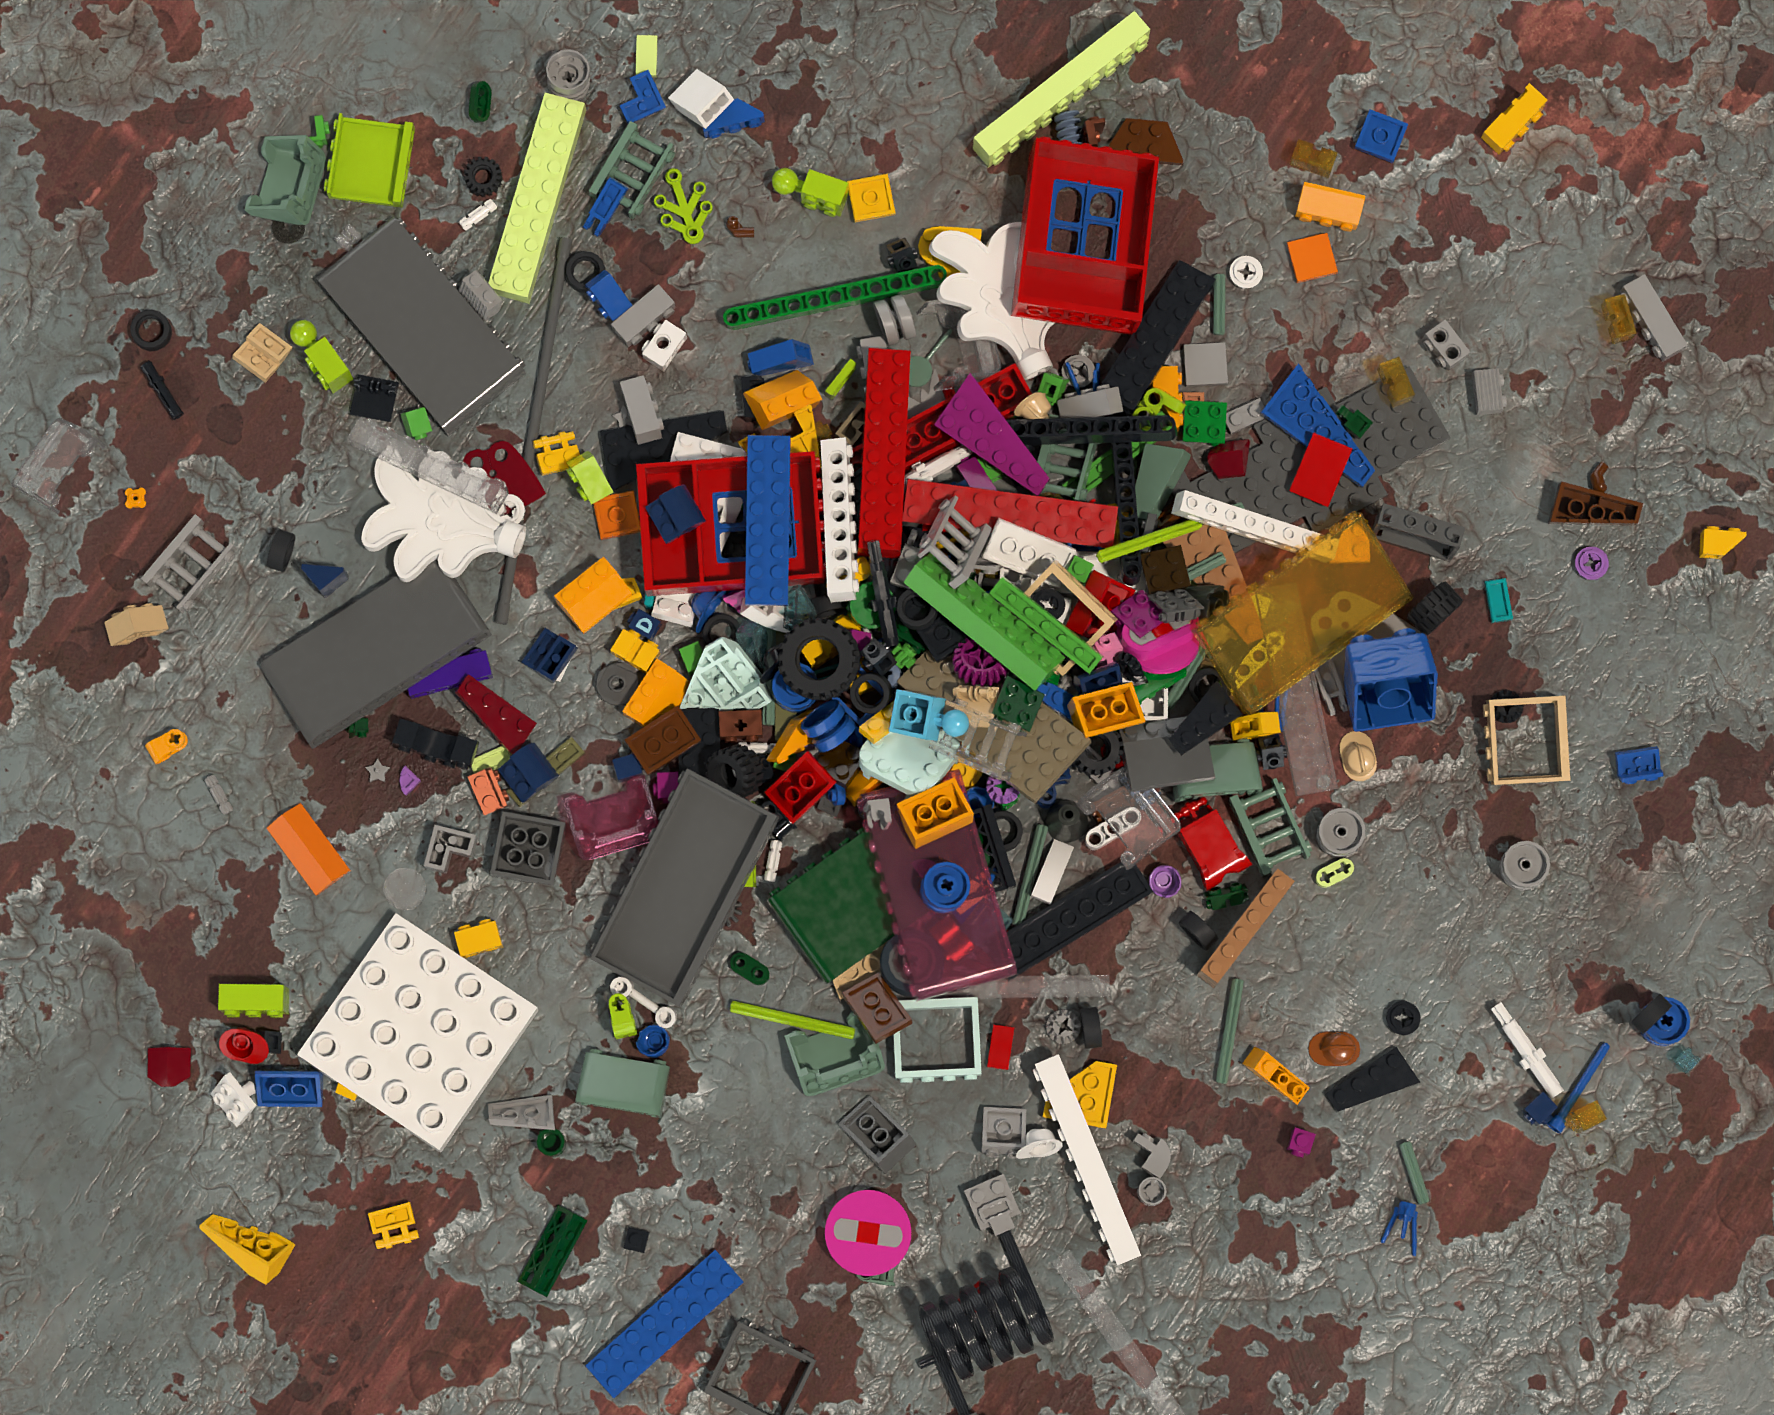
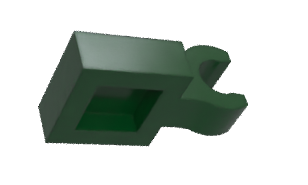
M1341 405L1335 412L1336 416L1346 421L1343 427L1357 439H1360L1373 424L1358 409L1353 414L1344 405Z

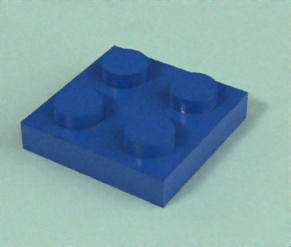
M1369 109L1354 149L1393 163L1408 123Z

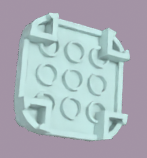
M940 727L938 741L890 732L875 744L868 739L866 740L859 752V766L863 776L868 780L874 777L905 793L906 799L941 782L953 764H957L959 761L960 742L955 737L946 734L942 727Z

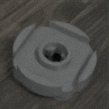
M614 663L604 667L596 680L597 690L601 698L606 703L614 706L626 705L639 686L638 677L634 670L623 663ZM618 679H621L623 687L615 690L612 682H617Z

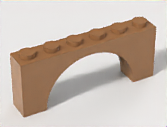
M1277 868L1197 976L1215 988L1295 881Z

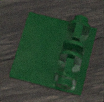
M1006 676L992 714L995 715L994 720L997 722L1006 720L1030 732L1045 694L1037 690L1034 691L1031 687Z

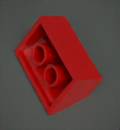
M1094 569L1085 585V588L1110 612L1132 597L1136 591ZM1078 599L1066 627L1090 639L1103 626L1104 622ZM1114 623L1103 635L1114 633L1117 629L1116 624Z

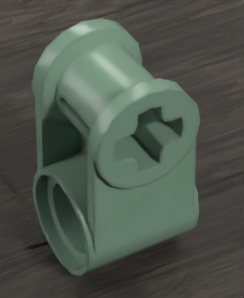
M897 1265L888 1271L887 1279L886 1272L869 1276L868 1278L855 1275L863 1282L895 1286L893 1281Z

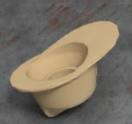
M1036 392L1026 397L1016 407L1014 415L1025 419H1049L1047 413L1051 409V404L1045 396L1046 393Z
M1360 731L1347 733L1340 742V754L1345 773L1350 779L1355 781L1370 779L1377 768L1372 741L1366 734Z

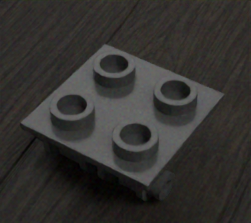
M1176 589L1172 592L1158 591L1155 594L1147 595L1162 610V613L1159 614V620L1163 623L1174 622V620L1179 622L1180 620L1197 619L1201 614L1200 610L1204 609V606L1184 589Z

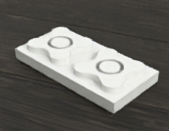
M998 518L981 557L1037 580L1056 560L1068 570L1076 549ZM1053 573L1044 581V583L1059 588L1062 583Z

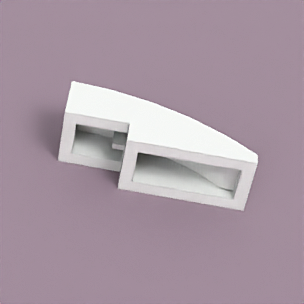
M745 597L742 599L741 615L776 631L790 632L794 625L797 623L801 624L804 620H807V618L789 606H745Z
M1054 839L1031 894L1032 898L1051 905L1074 849L1073 846Z

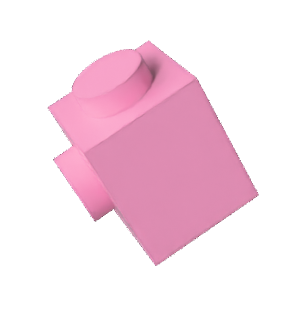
M1115 632L1102 635L1092 646L1104 656L1096 665L1097 667L1116 662L1115 657L1123 651V647Z

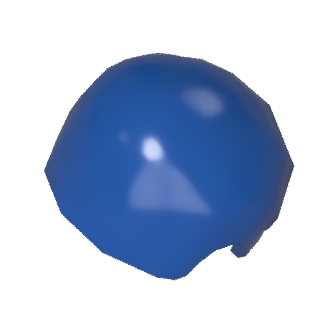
M973 786L963 792L972 810L989 804L992 805V808L994 807V801L989 797L987 789L983 787ZM976 814L973 818H980V815Z
M649 1025L639 1032L636 1046L639 1052L645 1056L657 1058L667 1051L670 1037L664 1028L658 1025Z

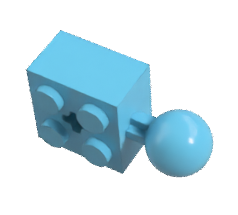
M897 689L889 732L938 741L940 727L949 736L959 737L968 730L969 719L963 711L957 709L943 714L945 698Z

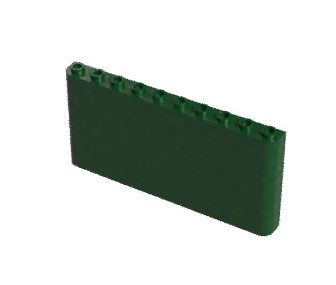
M896 804L890 807L892 822L888 829H881L880 820L874 822L875 824H873L872 829L867 828L866 825L855 832L857 836L854 839L846 838L838 844L840 848L833 853L832 850H829L821 856L823 861L817 865L814 862L803 869L805 871L803 875L798 877L796 874L787 880L786 883L788 885L781 890L780 887H777L769 893L770 898L767 902L825 984L834 980L931 910L921 898L920 886L922 879L910 863L920 859H928L936 864L942 862L954 863L946 835L917 849L914 848L905 831ZM965 826L960 837L971 842L976 832ZM961 828L954 831L953 833L958 835ZM978 833L973 844L985 849L987 842ZM951 835L952 840H953V843H954V841H955L956 838ZM959 839L955 844V850L962 855L965 854L969 847L968 844ZM971 846L966 857L978 862L983 852ZM984 854L979 864L989 869L993 866L994 860L991 856ZM965 859L961 865L968 875H971L976 866ZM977 867L972 877H977L985 872V870ZM946 885L941 886L942 889L946 888L948 891V887Z

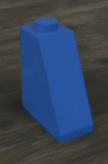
M793 339L748 353L749 370L752 374L759 376L814 365L810 345Z

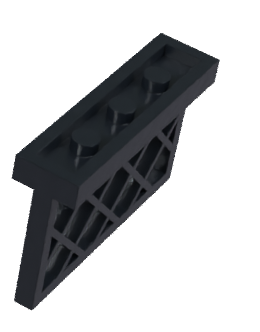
M991 804L972 810L974 815H980L981 824L978 829L970 824L966 826L976 832L971 842L960 837L964 827L961 828L958 835L953 832L946 835L954 863L961 867L965 859L976 865L971 875H968L969 880L982 885L978 893L968 895L966 901L1003 890L1013 889L1016 886ZM982 825H983V828H984L985 833L980 830L981 827H982ZM978 833L987 838L988 843L985 849L973 844ZM951 835L956 838L955 841H954V843H953V840H952ZM958 839L969 845L964 855L955 850V844ZM971 846L983 852L978 862L966 857ZM984 854L991 856L994 860L991 870L979 864ZM977 867L989 872L984 883L972 877ZM991 874L999 878L1001 886L992 888L986 884Z

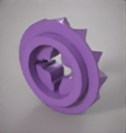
M1586 547L1575 558V569L1578 571L1579 576L1587 580H1597L1608 570V557L1604 551L1597 547ZM1589 557L1592 561L1598 562L1594 566V572L1590 566H1584L1588 563Z
M993 773L989 777L986 786L989 797L999 804L1013 802L1020 792L1014 787L1006 789L1003 796L1001 788L994 787L1000 785L1003 779Z

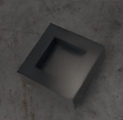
M260 1031L259 1035L268 1044L269 1053L281 1054L282 1032Z
M628 1227L624 1249L645 1254L650 1232Z

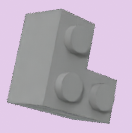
M434 825L424 867L428 870L447 874L452 854L473 859L478 837L474 834Z

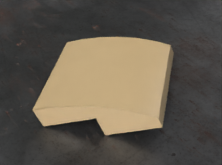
M259 323L249 333L241 347L233 354L232 359L266 383L288 356L292 346Z

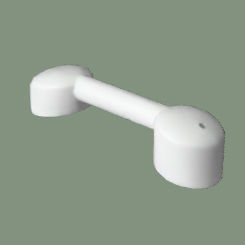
M620 976L611 982L610 990L613 995L620 993L625 997L630 996L656 1014L655 1020L660 1027L669 1028L676 1023L677 1013L672 1007L664 1006L661 1008L635 990L632 981Z

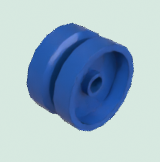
M800 663L803 672L808 677L817 679L815 672L810 667ZM779 670L775 673L772 681V692L776 703L783 710L791 713L803 712L815 703L816 700H810L792 691L784 682Z
M830 700L818 706L801 724L802 730L808 738H812L811 742L819 752H826L837 747L855 730V722L848 714H844L845 709L838 700Z
M951 862L937 863L928 870L921 881V898L926 906L935 912H953L964 903L969 895L970 880L965 870L959 865ZM946 885L948 887V891L946 888L942 889L941 886Z
M1668 997L1664 998L1672 1007L1644 1034L1641 1033L1647 1042L1655 1046L1665 1047L1680 1041L1685 1037L1690 1028V1016L1686 1007L1680 1001ZM1663 1019L1666 1020V1024L1664 1025L1661 1023V1020Z

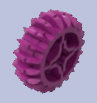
M965 638L966 643L958 644L959 648L954 651L952 664L955 673H958L959 679L964 678L965 684L972 682V686L976 684L984 686V684H987L991 687L992 682L998 684L1000 679H1004L1009 669L973 639Z

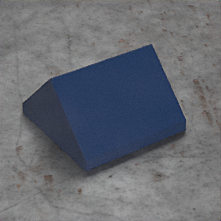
M301 565L305 575L324 598H327L349 579V575L344 567Z

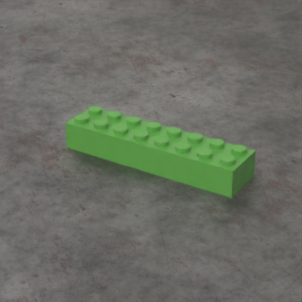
M929 553L920 560L903 583L1034 691L1055 673L1065 659V656L1057 648L1051 646L1041 635L1035 633L1024 621L1018 619L1009 609L1001 605L994 597L978 586L974 580L968 578L964 583L953 589L948 584L952 577L951 571L937 558Z

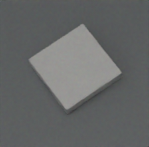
M1225 342L1183 345L1186 387L1228 385Z

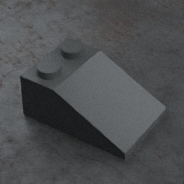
M870 1095L838 1123L842 1130L884 1174L916 1146L911 1135Z

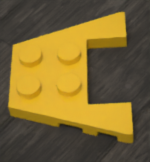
M809 404L794 412L803 432L791 438L790 453L815 451V457L820 458L812 406ZM748 436L738 441L739 446L746 453L748 448Z

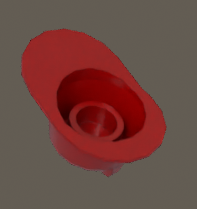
M244 1027L225 1031L219 1040L221 1052L229 1059L259 1064L267 1058L269 1053L266 1040L261 1035Z

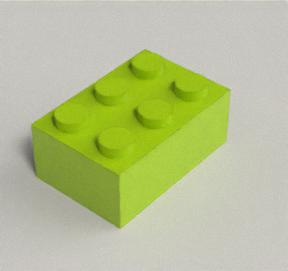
M219 984L218 1010L229 1018H239L240 1014H245L249 1018H261V1014H267L270 1018H283V1014H289V988L285 985Z

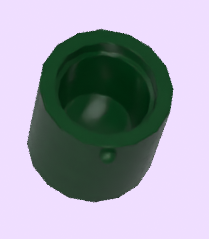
M557 1129L539 1131L537 1146L544 1155L557 1157L564 1152L567 1143L563 1133Z

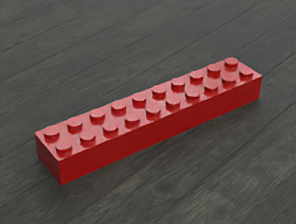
M868 349L857 556L869 557L867 542L879 540L882 558H900L911 351Z
M1016 363L978 382L1005 420L1015 416L1014 410L1032 394ZM954 395L907 420L905 473L912 470L911 466L920 461L922 464L961 444L934 425ZM863 443L853 448V457H850V464H853L854 472L862 468ZM837 460L834 464H839L842 460Z
M911 479L906 481L902 522L933 525L940 511L939 505L945 499L950 500L956 495L958 500L954 509L975 528H980L987 523L992 528L991 533L998 518H1001L1058 542L1101 548L1111 547L1114 543L1118 513L1117 506ZM949 516L948 521L956 529H964Z

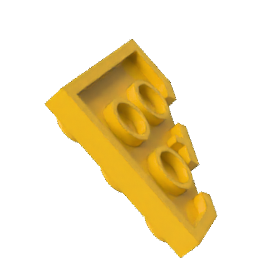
M1095 1061L1069 1080L1088 1126L1103 1129L1107 1127L1117 1069L1115 1064ZM1050 1100L1045 1102L1042 1118L1052 1119L1049 1109L1053 1108Z

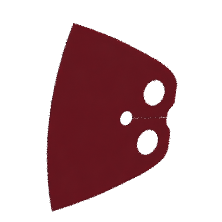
M507 441L494 443L487 450L476 449L470 451L464 457L461 473L468 468H472L470 463L474 457L482 458L483 466L481 468L485 470L488 477L485 495L486 504L491 511L495 501L503 495L511 494L517 496L524 503L525 507L546 494L530 466ZM499 449H505L508 453L507 459L503 462H499L495 458V453ZM491 470L497 472L495 477L489 475ZM505 504L507 512L504 515L512 513L514 508L511 509Z

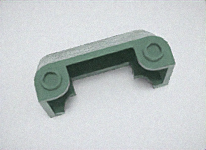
M307 135L265 136L261 147V154L268 162V167L260 195H250L245 203L244 210L255 217L294 225H307L311 218L326 163L325 154Z
M1249 739L1237 740V743L1210 745L1215 779L1174 785L1173 795L1174 802H1185V799H1197L1198 797L1243 795L1245 792L1248 796H1253L1260 793L1263 788L1254 743L1250 742Z
M853 1011L847 1017V1024H844V1026L855 1029L853 1039L826 1033H818L807 1037L805 1032L799 1030L792 1031L784 1036L803 1093L806 1096H814L873 1076L884 1070L885 1064L879 1044H875Z
M590 1049V1053H585L575 1098L576 1104L585 1106L592 1104L595 1107L599 1106L642 1115L646 1113V1115L662 1118L670 1067L666 1066V1061L654 1060L653 1063L607 1056L602 1055L603 1051Z

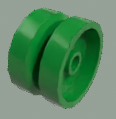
M872 582L859 585V592H856V600L847 601L846 609L849 618L862 629L872 630L880 627L878 612H873L868 607V604L871 602L870 600L875 599Z

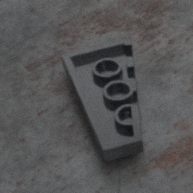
M1216 681L1171 735L1169 740L1182 756L1239 718L1242 713L1219 682Z

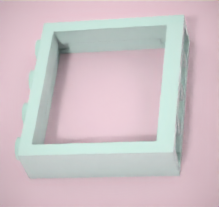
M978 997L899 1000L906 1011L972 1008L974 1068L902 1071L900 1031L893 1034L895 1080L900 1079V1083H912L913 1079L921 1078V1082H934V1078L943 1077V1081H955L956 1077H964V1080H975L977 1076H981Z

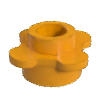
M144 488L137 490L126 489V507L129 509L133 507L144 508L146 506L144 496L146 490Z

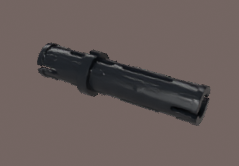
M152 361L144 363L140 369L149 381V387L154 389L171 419L176 420L183 416L184 412L164 383V377L159 375Z

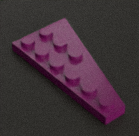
M969 373L934 425L1023 487L1039 496L1050 481V478L972 374Z

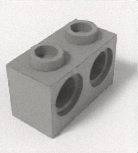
M1446 319L1425 333L1423 337V344L1429 352L1433 351L1441 368L1445 367L1447 371L1465 360L1470 354L1469 349ZM1439 334L1443 337L1444 341L1437 342L1433 336ZM1453 351L1456 354V358H1448L1446 352Z

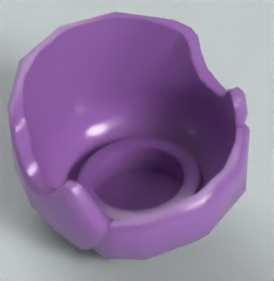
M1160 865L1154 868L1149 876L1151 889L1160 897H1172L1181 888L1182 879L1180 873L1172 866Z

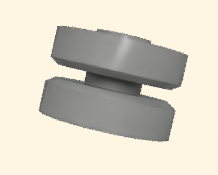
M902 294L891 297L890 304L892 310H890L885 300L873 303L882 335L885 336L887 346L899 342L898 329L905 340L916 337L913 318Z
M1337 808L1329 811L1322 818L1316 829V839L1319 847L1326 854L1335 858H1344L1352 855L1362 845L1365 838V825L1362 818L1348 808ZM1340 829L1344 831L1343 836L1338 834Z
M1518 842L1506 850L1501 857L1499 865L1500 875L1504 882L1513 889L1520 891L1531 890L1542 883L1547 877L1550 869L1549 856L1545 849L1535 842ZM1522 863H1523L1524 865L1527 864V865H1528V868H1527V869L1523 868V867H1522Z

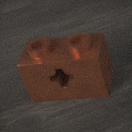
M720 711V739L725 740V743H736L737 739H746V742L759 741L758 738H763L762 711ZM740 722H742L744 726H747L744 727L743 731L741 732L738 728H735L739 726Z

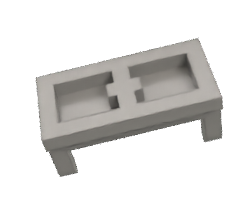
M889 798L868 800L863 811L866 812L869 828H873L872 820L874 822L880 820L881 829H888L892 822Z

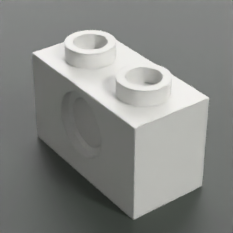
M667 320L663 324L659 323L653 332L655 335L652 340H647L642 347L643 359L663 372L687 339L686 332ZM660 341H667L669 343L664 349L657 346Z

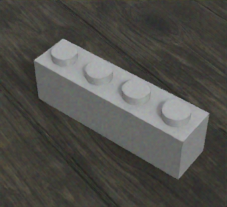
M1644 274L1622 287L1620 290L1621 300L1630 307L1633 320L1636 323L1639 322L1644 338L1650 340L1653 345L1652 350L1655 356L1664 362L1682 352L1687 347V343L1646 275Z

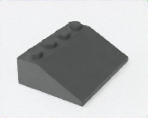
M1186 717L1145 722L1119 729L1118 733L1121 735L1119 739L1120 742L1123 741V746L1121 747L1123 755L1121 758L1131 792L1214 780L1215 773L1208 739L1181 756L1169 738Z

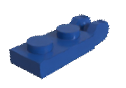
M609 177L589 212L590 215L583 228L588 230L593 225L595 218L599 219L600 223L594 235L599 237L618 208L628 187Z

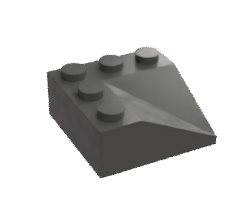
M502 811L491 867V876L512 881L554 886L567 829L566 823Z

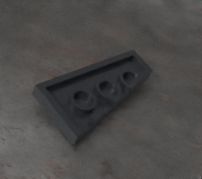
M1395 1047L1327 1092L1325 1096L1336 1112L1418 1084L1420 1081L1398 1048Z

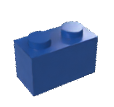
M606 270L585 284L588 289L586 294L592 302L596 301L599 304L598 311L605 319L608 317L614 321L633 306L614 278Z

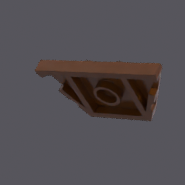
M1126 118L1108 146L1118 151L1131 150L1137 154L1151 153L1159 157V164L1183 166V158L1169 124L1165 121Z

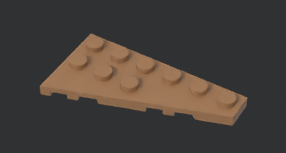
M1204 524L1199 530L1163 542L1167 548L1181 545L1187 568L1218 552H1222L1226 558V563L1193 580L1198 586L1222 585L1225 587L1224 590L1229 592L1230 602L1228 612L1223 613L1222 616L1245 644L1266 637L1226 531Z

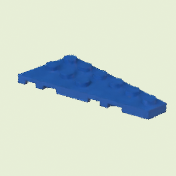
M1298 363L1262 410L1261 415L1306 448L1313 433L1353 448L1343 475L1363 488L1375 472V469L1363 452L1356 446L1350 434L1346 432L1338 417L1323 396L1316 390L1313 382L1306 376Z

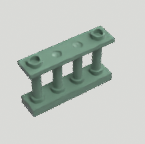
M630 121L589 189L590 197L597 199L609 177L617 178L640 191L635 202L626 197H623L620 204L630 209L628 212L629 218L633 220L636 215L639 216L643 211V203L667 162L669 164L672 162L675 156L674 145L669 143L665 150L640 136L638 125ZM637 143L661 156L656 167L629 153L628 148L630 144ZM626 160L650 173L651 175L647 182L643 184L619 171L617 166L620 161Z
M1050 414L1049 419L1059 418L1058 415ZM1060 429L1057 433L1062 434L1066 432V429ZM1079 430V433L1086 432V430ZM1089 443L1087 451L1057 444L1042 445L1037 462L1046 474L1052 472L1077 477L1080 480L1077 489L1047 483L1041 493L1046 491L1075 497V501H1085L1088 492L1085 488L1097 444L1101 443ZM1057 453L1085 459L1083 469L1054 465L1050 462L1051 455Z
M1277 778L1272 779V788L1246 799H1239L1237 794L1228 800L1262 878L1272 873L1271 868H1273V865L1301 853L1306 860L1311 856L1310 852L1312 851L1309 841H1304L1284 796L1286 793L1285 787L1282 782H1278ZM1275 795L1277 796L1281 807L1253 819L1247 817L1245 812L1247 807ZM1285 814L1290 825L1289 827L1263 838L1256 837L1254 833L1256 826ZM1294 834L1298 846L1270 858L1269 856L1265 857L1262 851L1265 848L1264 846Z

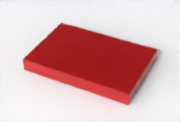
M1313 433L1289 491L1329 507L1353 448Z

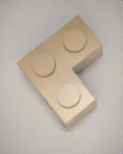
M152 603L136 607V605L126 606L123 608L124 611L112 614V618L104 622L111 646L127 645L140 637L157 636L169 629L162 605L153 606Z

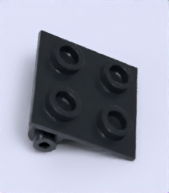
M358 375L354 381L355 390L349 415L391 422L399 382Z

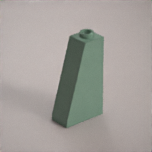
M1145 443L1135 486L1138 525L1142 526L1143 520H1147L1149 513L1157 514L1158 519L1190 460L1191 454L1184 449Z

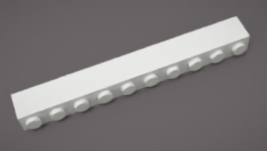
M1059 1054L1035 1063L1034 1075L1037 1082L1041 1080L1044 1088L1041 1089L1045 1102L1050 1100L1053 1107L1049 1109L1053 1121L1058 1120L1061 1128L1057 1129L1061 1141L1066 1140L1069 1148L1065 1151L1070 1162L1075 1161L1077 1169H1074V1173L1078 1182L1083 1181L1084 1183L1083 1195L1086 1202L1091 1200L1093 1209L1090 1212L1094 1221L1100 1222L1102 1229L1098 1231L1102 1241H1107L1110 1249L1106 1251L1111 1262L1116 1261V1264L1119 1265L1141 1256Z

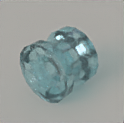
M1687 1047L1673 1062L1676 1065H1680L1682 1071L1686 1074L1701 1059L1698 1056H1694L1692 1049Z

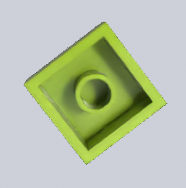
M589 451L566 462L569 467L566 471L570 479L574 483H578L579 486L576 487V490L584 502L588 500L592 505L613 493L595 457Z

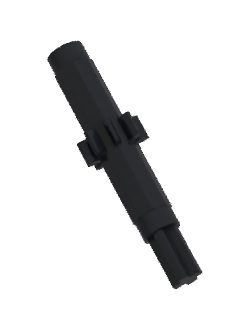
M871 540L867 542L870 574L875 599L870 600L873 612H878L883 642L889 647L899 644L893 610L894 607H897V599L895 595L891 596L880 542L879 540Z

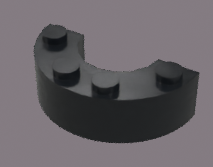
M404 719L399 720L392 743L398 746L397 750L408 754L411 751L424 756L423 760L435 763L438 760L443 762V766L455 769L456 766L464 770L472 767L480 743L477 740L460 735L444 734Z

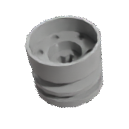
M570 49L561 50L553 54L548 60L546 67L548 91L550 94L576 101L582 100L590 88L588 61L578 51Z

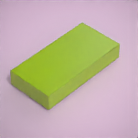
M850 359L826 389L825 396L830 400L834 399L857 369L856 362Z

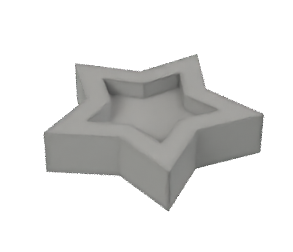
M622 406L620 413L612 415L619 422V428L632 426L628 411L624 406Z
M377 759L373 766L365 767L370 772V782L375 780L385 782V774L390 769V767L382 766L379 759Z

